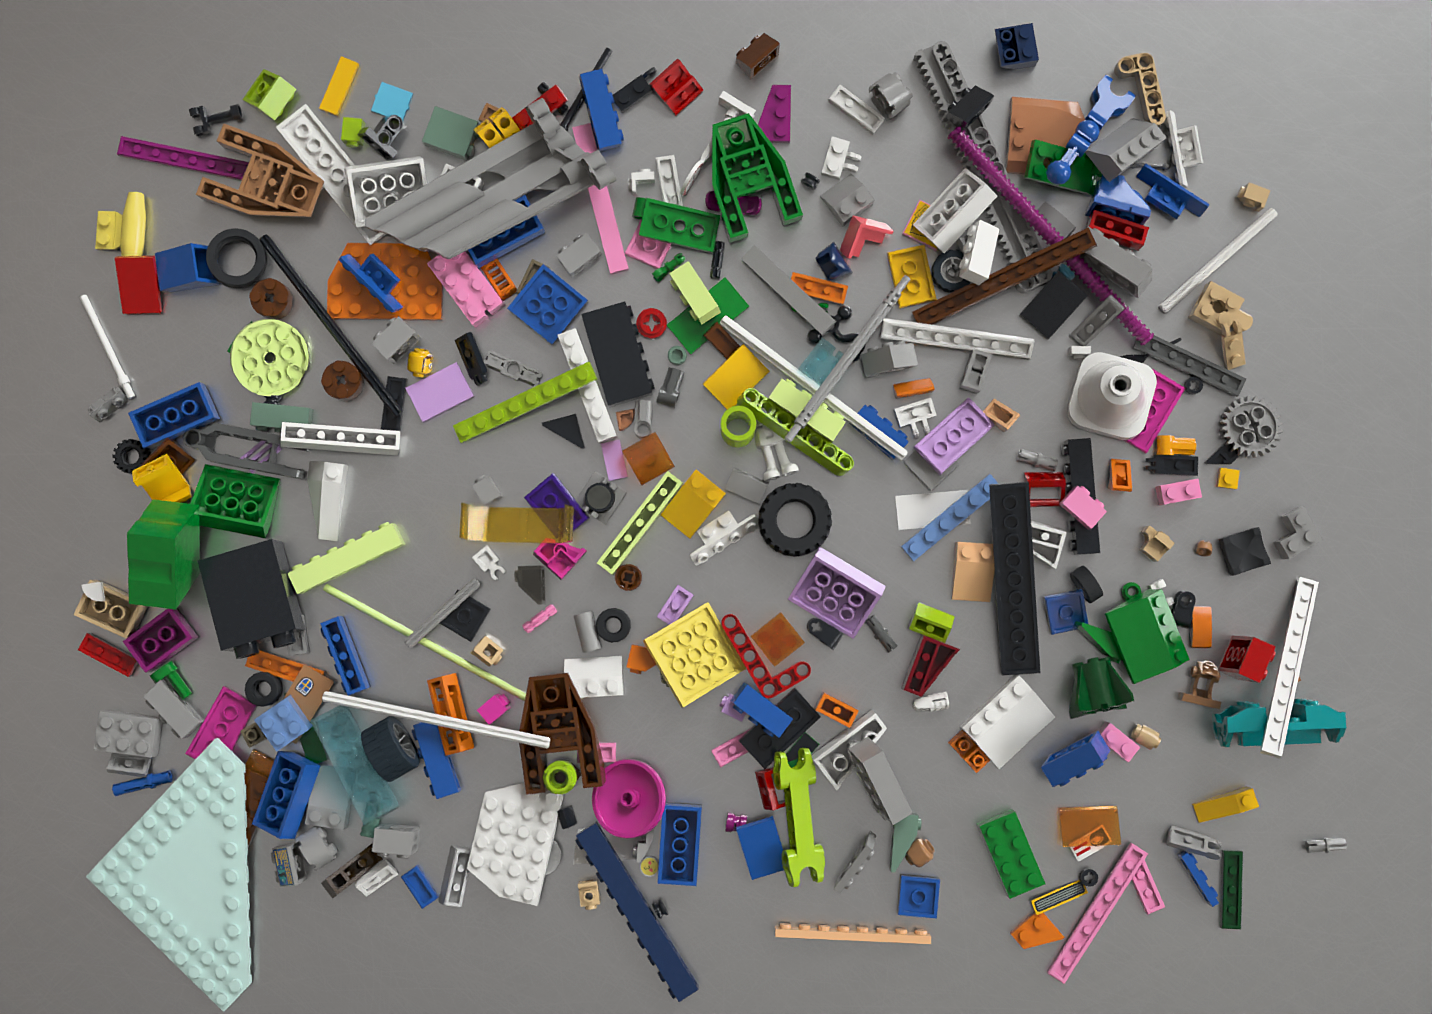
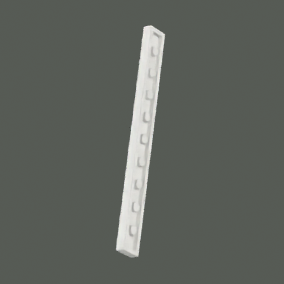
M1299 577L1296 585L1260 750L1262 754L1279 759L1283 753L1319 582Z

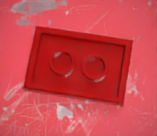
M155 255L116 256L114 259L122 313H161L162 305Z

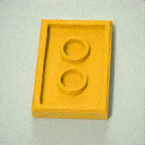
M925 245L887 252L894 289L904 275L910 278V281L901 292V297L897 301L899 309L937 300Z
M742 344L702 384L726 409H729L737 404L738 397L746 389L753 388L770 371Z

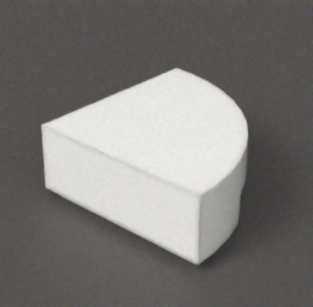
M103 582L81 585L87 597L95 601H105Z

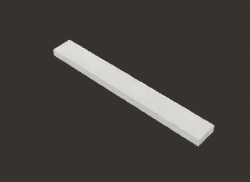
M887 318L883 319L880 338L969 351L977 349L986 353L1031 359L1035 342L1031 338Z

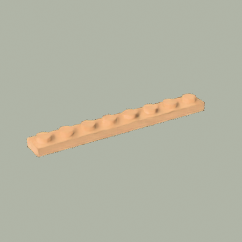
M780 923L779 926H775V937L931 944L930 933L923 929L907 932V929L897 928L896 931H888L887 928H876L875 931L868 930V927H857V930L849 929L848 926H837V929H830L828 925H818V928H810L808 924H799V927H791V924Z

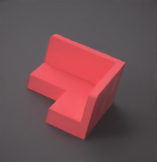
M853 215L840 252L849 259L852 256L859 257L865 240L882 244L885 234L892 235L894 231L886 223Z

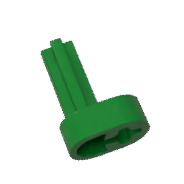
M172 660L150 675L155 684L166 677L182 699L192 694L191 690L177 673L176 669L178 668Z

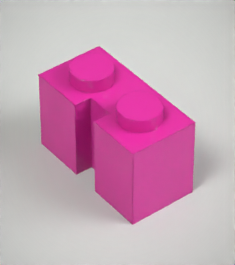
M498 693L491 697L477 711L490 725L511 708L509 705L511 702L504 694L500 695Z

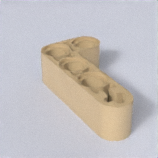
M1140 53L1121 58L1115 65V75L1119 78L1135 76L1144 121L1155 123L1160 127L1166 119V113L1153 57L1149 53ZM1139 61H1145L1147 67H1142ZM1121 64L1127 65L1129 70H1122ZM1143 79H1149L1151 85L1144 84ZM1147 97H1152L1155 100V104L1149 103Z

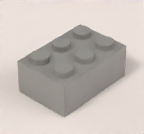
M110 710L99 711L94 750L149 758L156 757L159 752L163 721L155 716Z

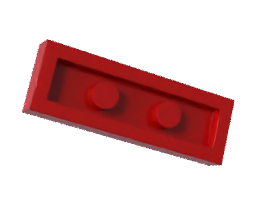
M555 84L532 103L543 98L550 112L553 113L565 104L568 99L559 86ZM526 108L512 117L520 131L533 124Z
M86 633L78 648V651L127 677H131L138 664L132 655L91 633Z

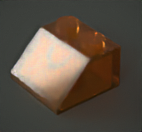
M656 432L622 450L641 485L675 467Z

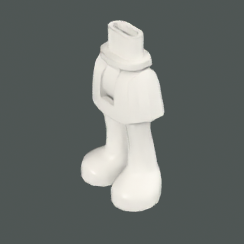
M757 421L756 446L762 449L767 471L763 474L764 481H771L781 477L771 450L772 446L775 447L782 476L785 477L798 472V466L790 463L783 445L785 439Z

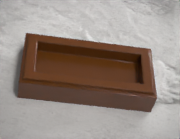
M715 322L703 334L726 360L740 347L718 322Z

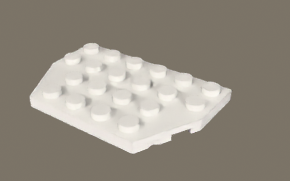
M525 782L485 792L467 869L499 897L538 906L559 818L557 811L561 809L564 794H553L547 790L545 793L526 795ZM532 783V787H539V786H540V785H538V784Z

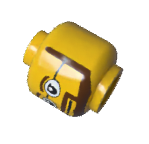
M415 348L414 351L409 353L407 370L413 373L412 376L424 377V374L431 372L433 356L429 353V350Z

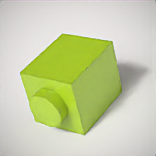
M343 117L341 140L347 147L357 148L358 145L364 146V140L357 135L366 126L363 119Z

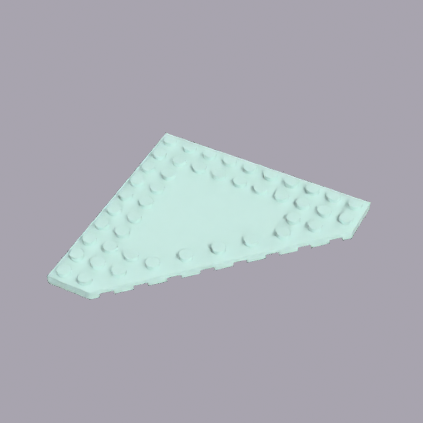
M216 738L86 877L224 1012L252 983V975H250L251 948L249 943L251 934L248 893L249 869L247 866L248 839H246L247 811H245V764L219 738Z

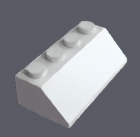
M965 168L918 218L913 226L945 253L992 203L997 195L986 183Z

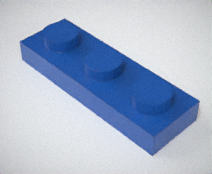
M1184 850L1178 853L1179 859L1207 904L1212 907L1219 904L1216 899L1218 897L1217 892L1212 886H1208L1206 882L1208 878L1202 870H1198L1195 865L1198 862L1193 854H1188Z

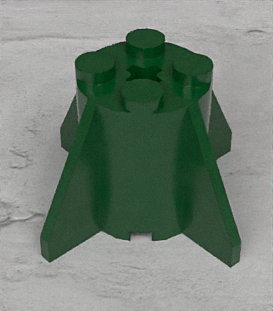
M1096 657L1087 659L1085 664L1083 662L1072 664L1074 683L1069 709L1071 719L1096 714L1100 711L1127 709L1126 704L1134 702L1133 693L1113 668L1110 657L1101 659Z

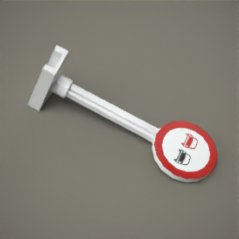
M725 91L722 92L718 104L728 109L724 121L747 113L752 118L755 117L754 113L756 110ZM712 139L704 150L700 161L696 163L686 178L680 191L681 195H686L699 175L703 164L712 155Z

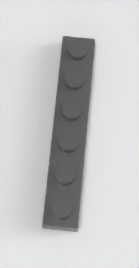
M1155 335L1145 345L1141 346L1140 341H1136L1133 346L1136 350L1189 375L1198 377L1202 381L1236 397L1239 396L1246 381V378Z

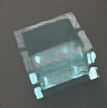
M822 337L798 370L810 379H814L821 386L844 354L838 351L834 357L832 354L836 347Z

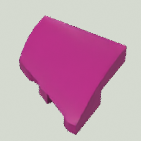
M546 538L534 550L533 555L562 580L584 556L587 550Z

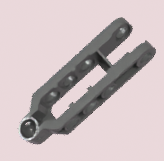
M215 422L203 430L190 429L183 435L184 444L190 448L200 450L204 458L210 462L303 479L304 469L275 464L277 447L281 446V435ZM224 435L255 442L266 441V444H272L269 450V460L260 463L248 458L240 459L229 454H218L214 450L216 438ZM292 448V449H297V450H302V451H309V449H304V448Z

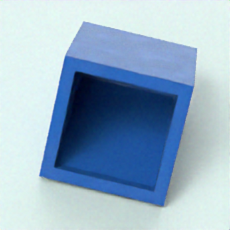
M189 243L155 253L160 291L178 292L221 285L214 278L207 265L206 252L208 246Z

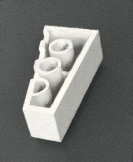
M870 710L853 723L850 728L845 729L811 755L812 759L834 788L838 790L846 777L848 778L854 769L849 759L851 754L848 748L867 737L876 743L887 728L877 714Z

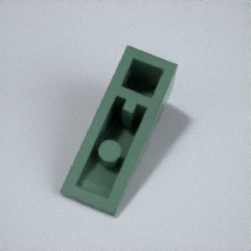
M912 813L892 827L889 867L891 872H896L915 840L917 831L921 830L922 820L919 819L917 813Z

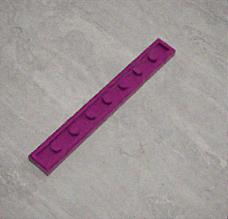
M124 136L120 138L117 155L240 181H242L249 164L246 161Z

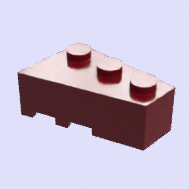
M921 635L901 689L922 697L960 649Z

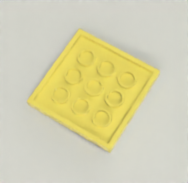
M708 602L643 640L681 708L746 669Z

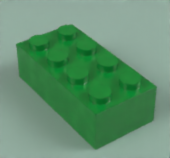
M1013 809L977 823L1000 882L1009 899L1046 884L1017 814Z

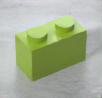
M918 602L909 630L945 643L952 629L955 616Z

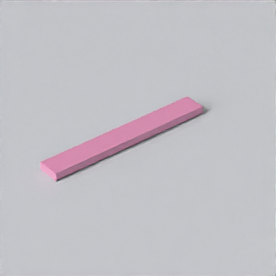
M591 123L572 127L576 144L584 152L593 153L597 150ZM593 185L588 188L610 274L629 270L608 188L606 186L599 190Z
M1130 842L1047 971L1049 975L1065 984L1148 855L1147 852Z

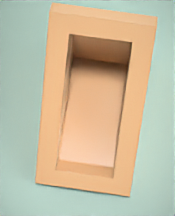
M993 399L983 411L1003 432L1007 431L1020 417L1019 413L996 399Z

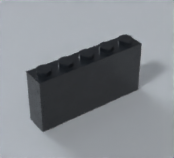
M624 301L581 314L608 407L653 395L652 390L655 389L652 378L648 379L646 373L650 371L647 360L643 361L641 353H644L641 342L637 343L635 336L639 335L636 323L632 324L630 317H633L631 305L627 306Z

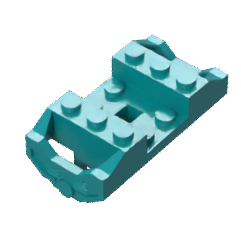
M1294 699L1284 745L1321 743V729H1324L1330 742H1339L1347 728L1346 712H1338L1327 705L1319 704L1317 700ZM1236 701L1237 705H1230L1219 713L1212 714L1213 732L1216 740H1219L1221 747H1230L1234 733H1237L1238 745L1240 746L1262 745L1268 718L1266 707H1261L1259 703Z

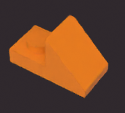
M1111 459L1109 463L1110 480L1107 488L1132 492L1130 460Z

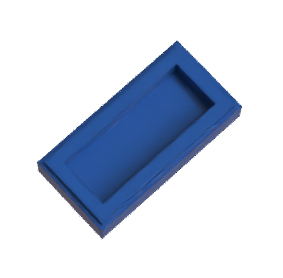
M418 865L401 876L422 909L439 898Z

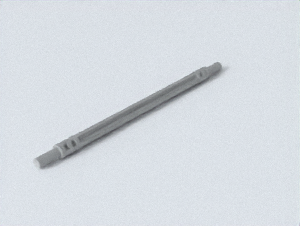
M904 275L895 289H891L795 419V424L785 436V440L791 442L800 429L806 426L901 297V292L910 281L908 276Z

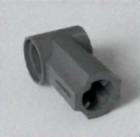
M668 368L663 386H661L658 393L657 403L675 408L680 393L679 388L684 376L683 371L676 368Z

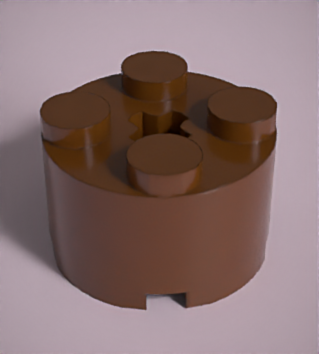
M272 278L261 280L250 292L249 298L253 309L267 319H282L292 310L293 295L290 289L278 280ZM273 296L274 301L271 303L270 297Z
M337 360L328 365L323 372L321 383L328 395L339 401L353 400L363 391V375L356 366L347 361ZM341 378H344V380L346 381L345 384L341 383Z

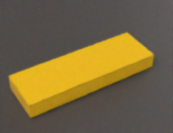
M342 56L340 57L320 104V110L338 117L359 68V63Z

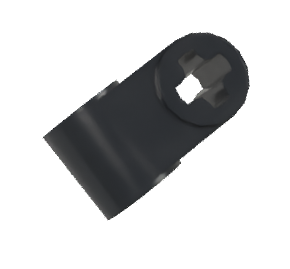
M1181 590L1174 596L1175 603L1172 605L1171 613L1176 626L1188 629L1192 622L1196 598L1193 593ZM1182 597L1188 598V602L1181 601Z
M812 618L807 623L808 632L833 650L844 636L842 632L821 619ZM819 622L820 630L813 632L812 623L817 624Z

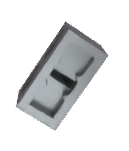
M977 349L971 351L960 388L974 393L981 391L992 354Z

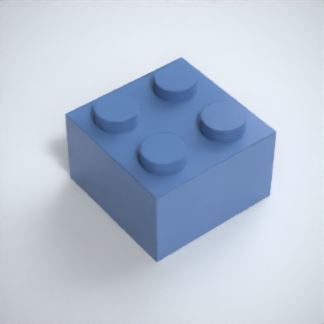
M291 694L254 719L276 752L312 727V724Z

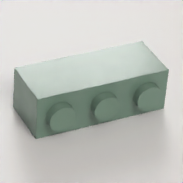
M252 402L250 425L256 427L255 430L267 431V428L275 429L274 432L281 433L282 422L312 424L314 410L306 407Z

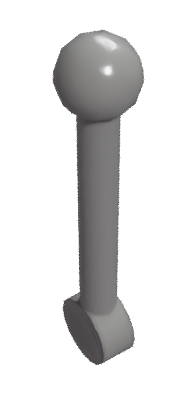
M1136 162L1130 168L1143 167L1147 163ZM1168 163L1163 165L1148 164L1152 168H1162L1165 171L1170 168Z

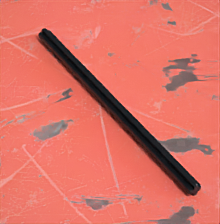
M267 234L263 235L259 240L392 415L395 417L399 416L403 412L401 407L335 321L329 316L325 308Z

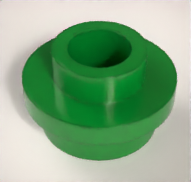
M1134 582L1126 583L1122 588V596L1127 601L1141 594L1140 586ZM1130 588L1134 590L1132 596L1128 594Z

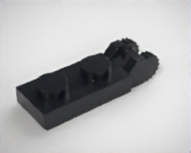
M655 67L649 69L643 75L641 74L613 94L614 103L622 113L653 92V88L646 80L657 72Z

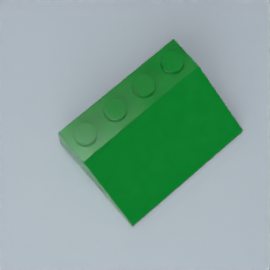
M205 464L190 503L199 505V526L266 539L273 517L280 479Z
M1148 589L1104 613L1132 684L1172 670L1190 660L1162 589Z

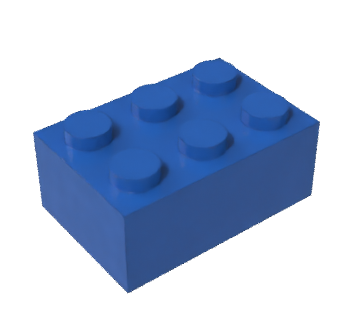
M1096 731L1049 755L1041 769L1052 787L1057 785L1062 787L1069 783L1071 778L1075 776L1080 778L1087 773V770L1091 768L1096 770L1104 765L1103 762L1107 759V755L1111 750L1100 732Z

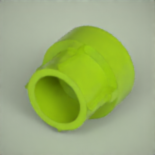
M554 761L544 771V784L553 794L568 793L577 782V771L568 761ZM557 772L565 774L566 780L564 782L556 781L555 775Z

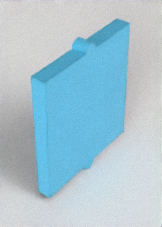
M382 82L378 93L374 96L375 101L371 112L385 117L398 115L403 121L407 110L410 109L409 104L413 93Z

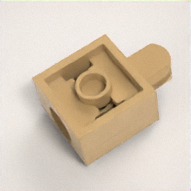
M1212 281L1205 284L1188 316L1189 319L1220 336L1222 335L1221 325L1223 323H1227L1229 327L1233 328V320L1239 319L1242 332L1248 330L1253 324V318L1239 310L1245 299Z

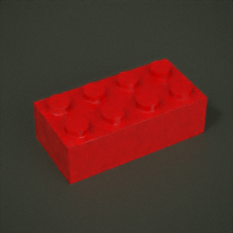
M1232 635L1218 671L1238 680L1260 683L1267 676L1268 670L1266 668L1275 657L1276 652L1274 650L1276 646L1255 637Z

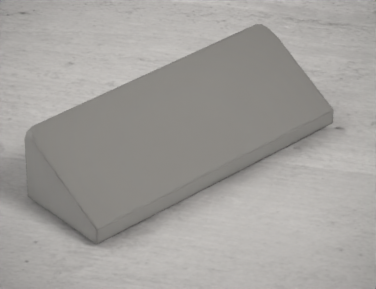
M451 845L439 896V903L442 905L461 907L469 874L467 866L471 849Z

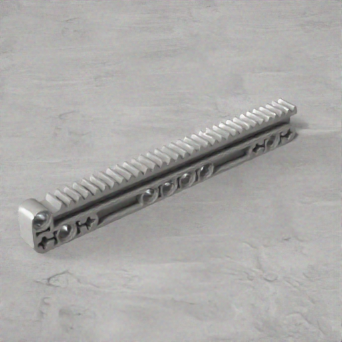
M938 41L929 48L918 50L913 60L918 61L916 67L921 68L920 74H924L922 80L927 81L925 87L930 88L929 95H934L932 102H937L935 109L940 108L938 115H943L941 122H946L944 128L949 129L947 133L949 135L956 126L946 118L949 112L947 108L954 101L958 103L962 99L961 94L968 86L950 46L945 41ZM950 66L953 72H946L944 67ZM955 83L956 86L959 85V89H957V87H952L953 84ZM980 115L965 130V135H969V139L974 140L973 143L978 145V149H982V153L984 151L991 153L992 158H990V161L994 162V166H998L999 171L1002 170V174H1005V178L1008 180L1010 179ZM981 134L984 137V141L976 140L975 135ZM955 144L954 150L959 149L957 156H962L960 163H966L963 170L967 168L986 183L997 195L984 211H987L985 218H991L988 224L999 228L997 239L1000 238V241L997 245H1003L1000 252L1007 253L1003 257L1010 260L1006 265L1009 266L1042 250L1033 228L1029 226L1030 223L1025 222L1026 219L1017 213L1018 210H1014V206L1009 205L1010 202L1005 200L1006 197H1002L1000 191L997 192V188L993 187L992 182L989 183V179H985V175L980 174L981 171L976 169L977 166H973V162H969V158L965 157L964 152L961 153V149L956 148ZM1024 239H1026V240L1030 239V242H1029V244H1028L1027 242L1024 243L1023 240H1024ZM1051 268L1041 273L1046 274L1045 278H1040L1038 274L1027 279L1029 287L1025 288L1019 283L1015 285V288L1020 293H1027L1045 285L1052 278Z

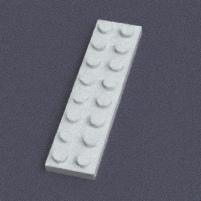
M305 104L276 128L307 167L324 181L323 187L356 227L344 167L355 165L307 104ZM365 226L356 227L370 245L386 235L381 232L376 233Z

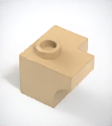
M1149 525L1145 526L1141 531L1144 536V544L1139 550L1153 562H1158L1175 543L1164 532L1156 531Z

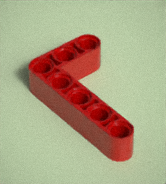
M727 614L722 618L721 624L765 698L777 696L810 675V665L804 661H799L771 677L738 618L733 614ZM732 617L735 619L736 624L733 628L725 626L724 621L726 618ZM737 634L745 636V642L741 645L734 642V637ZM746 651L754 652V660L746 661L744 659ZM801 664L807 667L805 675L797 673V667ZM758 667L763 668L765 671L764 676L761 678H756L753 674L754 670ZM784 674H788L791 678L788 685H783L780 682V678ZM767 684L774 686V692L770 695L765 694L763 691L764 686Z

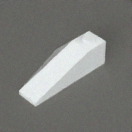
M319 461L309 462L307 482L318 539L338 541L348 472L347 465Z

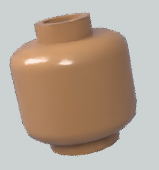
M919 838L912 843L905 858L911 866L914 864L920 868L933 859L935 850L927 839Z

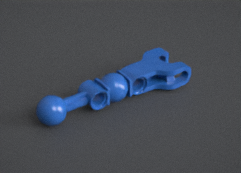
M1108 75L1102 78L1091 94L1093 108L1087 117L1077 125L1075 134L1065 146L1068 150L1061 160L1054 161L1048 165L1046 175L1051 183L1061 185L1069 180L1071 175L1070 166L1076 157L1081 158L1090 144L1098 139L1100 130L1110 117H1118L1124 114L1136 97L1135 94L1128 91L1124 96L1114 95L1110 89L1113 79Z

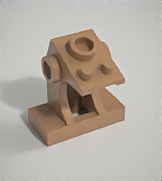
M1197 661L1196 666H1192L1190 671L1192 680L1189 694L1179 692L1177 700L1220 709L1221 702L1212 700L1214 682H1219L1220 672L1217 666L1210 661ZM1200 677L1207 679L1205 690L1197 688Z

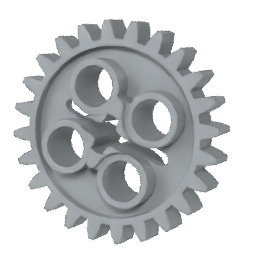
M1250 396L1245 397V400L1240 397L1237 399V402L1234 400L1231 406H1227L1225 408L1227 412L1221 415L1225 418L1219 422L1224 425L1219 431L1225 432V435L1221 438L1228 439L1225 444L1226 446L1233 445L1231 451L1238 449L1237 455H1241L1244 452L1245 458L1249 457L1250 454L1253 458L1257 457L1258 454L1263 456L1265 452L1269 453L1272 451L1271 447L1275 448L1277 446L1275 441L1281 440V437L1277 435L1283 432V430L1278 428L1283 423L1277 421L1281 415H1275L1274 413L1277 411V408L1271 410L1272 403L1270 402L1265 405L1264 398L1258 402L1257 396L1253 397L1252 401ZM1253 411L1259 413V419L1254 417ZM1236 417L1242 420V425L1236 423ZM1261 428L1267 432L1266 437L1261 434ZM1243 435L1248 436L1249 443L1243 440Z

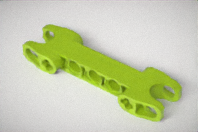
M799 748L798 762L792 768L788 764L785 752H775L774 784L777 790L784 789L790 849L782 851V865L788 884L791 887H798L800 884V873L805 867L809 868L813 881L817 883L823 882L825 867L824 850L821 844L814 845L808 785L816 783V769L809 748Z

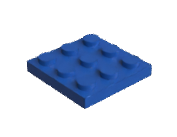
M543 264L507 309L553 345L558 338V334H561L588 300Z

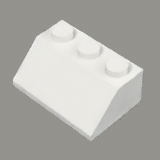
M622 656L564 659V673H569L580 698L624 695Z

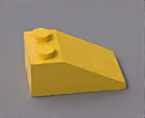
M695 470L661 513V516L691 539L726 493L698 470Z

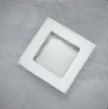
M1071 346L1068 348V356H1074V359L1077 360L1085 359V356L1091 354V346Z

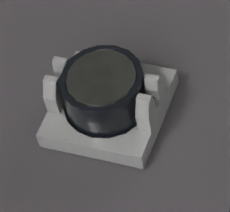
M594 472L576 501L584 511L606 525L626 495V492Z

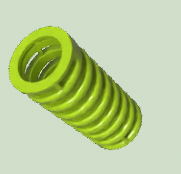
M739 405L727 409L721 418V436L724 442L731 447L740 448L752 441L756 429V418L749 408ZM741 419L748 424L749 431L743 435H734L729 432L727 425L732 420Z

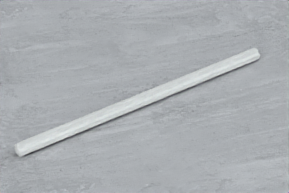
M724 316L721 319L720 325L811 394H815L820 385L728 316ZM831 393L825 398L823 403L841 414L847 421L898 459L903 460L908 453L907 450Z
M328 691L324 692L322 697L323 702L543 748H549L550 745L549 737Z

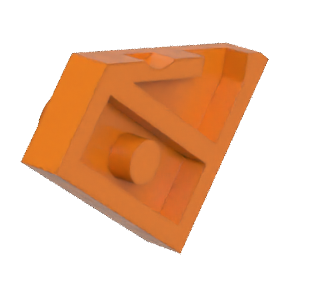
M1035 911L1010 933L1023 949L1065 938L1044 913L1036 915Z

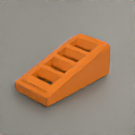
M498 259L481 267L502 301L516 294L517 288ZM498 266V269H496L490 274L488 273L490 270ZM502 272V275H500L499 277L495 278L494 280L492 279V278H494L495 276H497L498 274H500V273ZM505 279L507 280L504 283L497 286V284H499L500 282L504 281Z

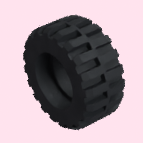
M788 483L779 486L767 495L760 507L758 525L761 536L767 545L782 555L793 557L807 555L818 549L830 533L832 513L828 506L829 503L812 486L802 483ZM790 502H800L806 505L813 516V524L810 531L800 538H790L784 535L777 525L779 510Z

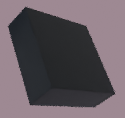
M572 805L557 811L562 829H567L577 824Z

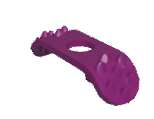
M709 191L705 198L706 207L711 211L720 212L714 191ZM742 196L737 198L743 215L754 216L760 212L762 206L760 197Z

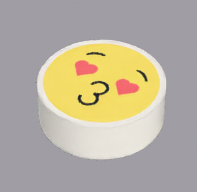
M647 856L643 858L640 863V870L645 876H654L658 872L659 862L655 857Z

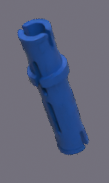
M170 770L158 774L150 773L146 778L142 777L113 784L112 791L114 796H119L145 788L153 789L158 785L171 783L173 780Z

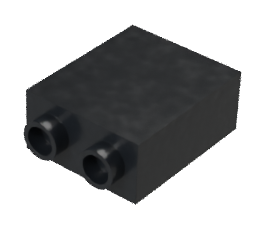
M269 539L197 561L221 651H234L236 659L247 658L259 654L257 644L271 640L273 648L288 646L296 643L294 633L306 630L301 617L302 614L296 591L287 574L290 572L281 541Z

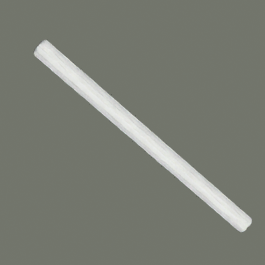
M1273 208L1267 210L1161 303L1159 308L1162 312L1167 313L1270 223L1278 213Z

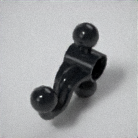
M843 305L838 309L837 315H830L836 323L834 328L826 333H832L840 342H850L855 340L858 333L843 335L838 330L839 322L841 320H848L852 316L851 308ZM812 329L808 332L807 339L810 343L817 344L822 340V335L816 329ZM866 344L858 353L853 362H857L860 359V354L864 351Z

